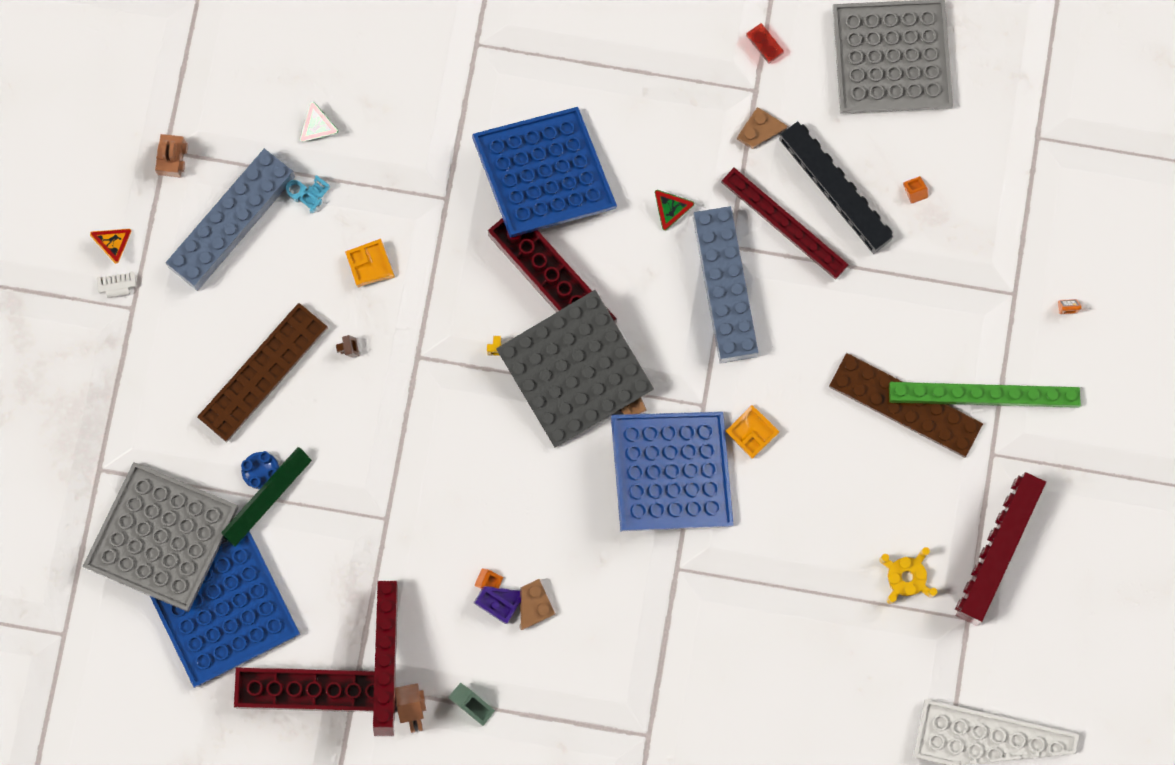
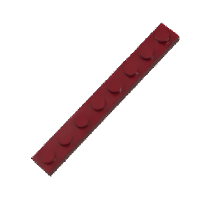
M735 167L722 179L721 183L835 280L848 267L849 264Z

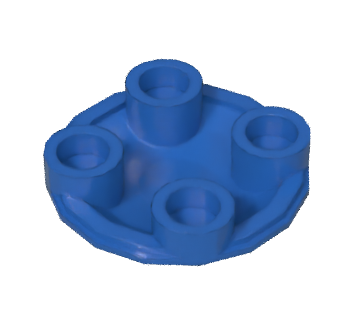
M266 451L251 454L241 464L243 480L253 489H260L279 468L277 460Z

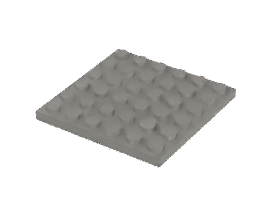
M945 0L833 4L840 114L953 108Z
M133 462L82 567L189 612L224 539L221 532L233 520L239 506Z

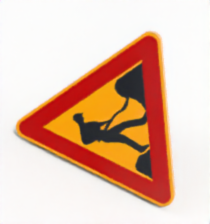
M131 229L90 232V237L117 264L132 231Z

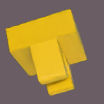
M493 336V344H487L488 356H500L496 348L501 346V336Z

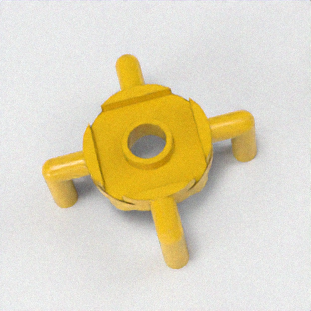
M924 547L915 559L903 557L893 563L889 560L888 554H883L879 558L880 563L889 568L888 582L893 591L887 598L888 604H893L899 595L913 596L921 591L929 598H933L937 594L936 588L930 589L925 585L927 571L922 562L930 553L928 547ZM903 572L911 573L912 580L910 582L903 581Z

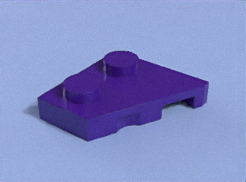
M484 586L473 603L502 623L507 624L521 602L520 591Z

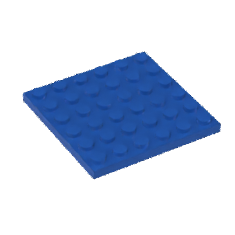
M578 106L473 133V142L510 238L616 209L617 204Z
M723 412L611 416L620 532L734 526Z
M250 531L236 547L229 541L221 544L189 612L150 596L194 688L301 635Z

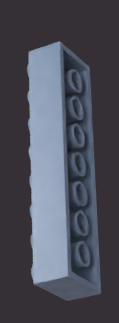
M264 148L165 262L168 268L198 291L286 189L287 183L294 180L295 174L293 170Z
M727 206L694 212L693 222L719 364L757 358L758 347L732 208Z

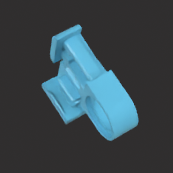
M317 175L314 179L315 183L309 186V189L298 180H291L286 185L288 196L296 202L301 201L310 208V213H314L316 207L322 204L321 198L330 189V185ZM292 185L300 187V191L297 194H292L289 191Z

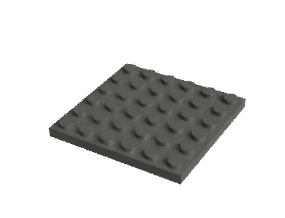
M596 289L496 348L554 448L654 390Z

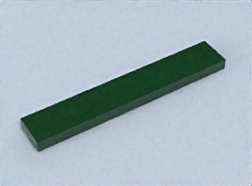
M297 447L221 534L236 547L312 461L310 457L300 447Z

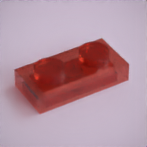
M762 23L746 33L747 38L768 64L784 54V50Z

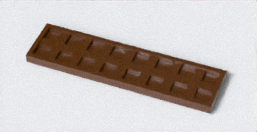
M298 303L197 418L227 443L328 329V326L302 304Z
M846 352L829 388L966 458L983 423L947 404L889 403V383L902 381Z

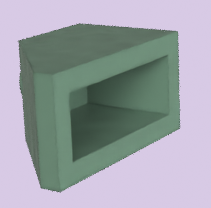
M461 682L448 697L482 726L485 725L495 712L492 707Z

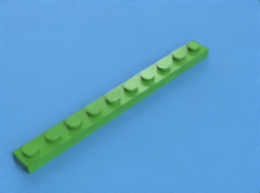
M914 382L889 383V403L1079 408L1081 406L1080 387Z

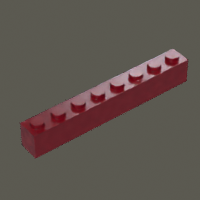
M397 581L377 582L373 704L374 736H394L398 617Z

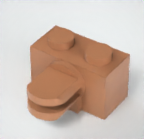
M160 134L155 167L157 175L181 177V172L185 170L183 157L188 151V143H186L183 136Z
M418 683L396 687V706L400 723L409 722L411 733H415L414 721L416 720L419 732L423 731L421 719H424L423 711H426L424 691L419 690Z

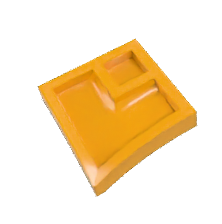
M381 239L345 251L357 287L395 278Z
M753 405L725 431L751 459L779 433L777 428Z

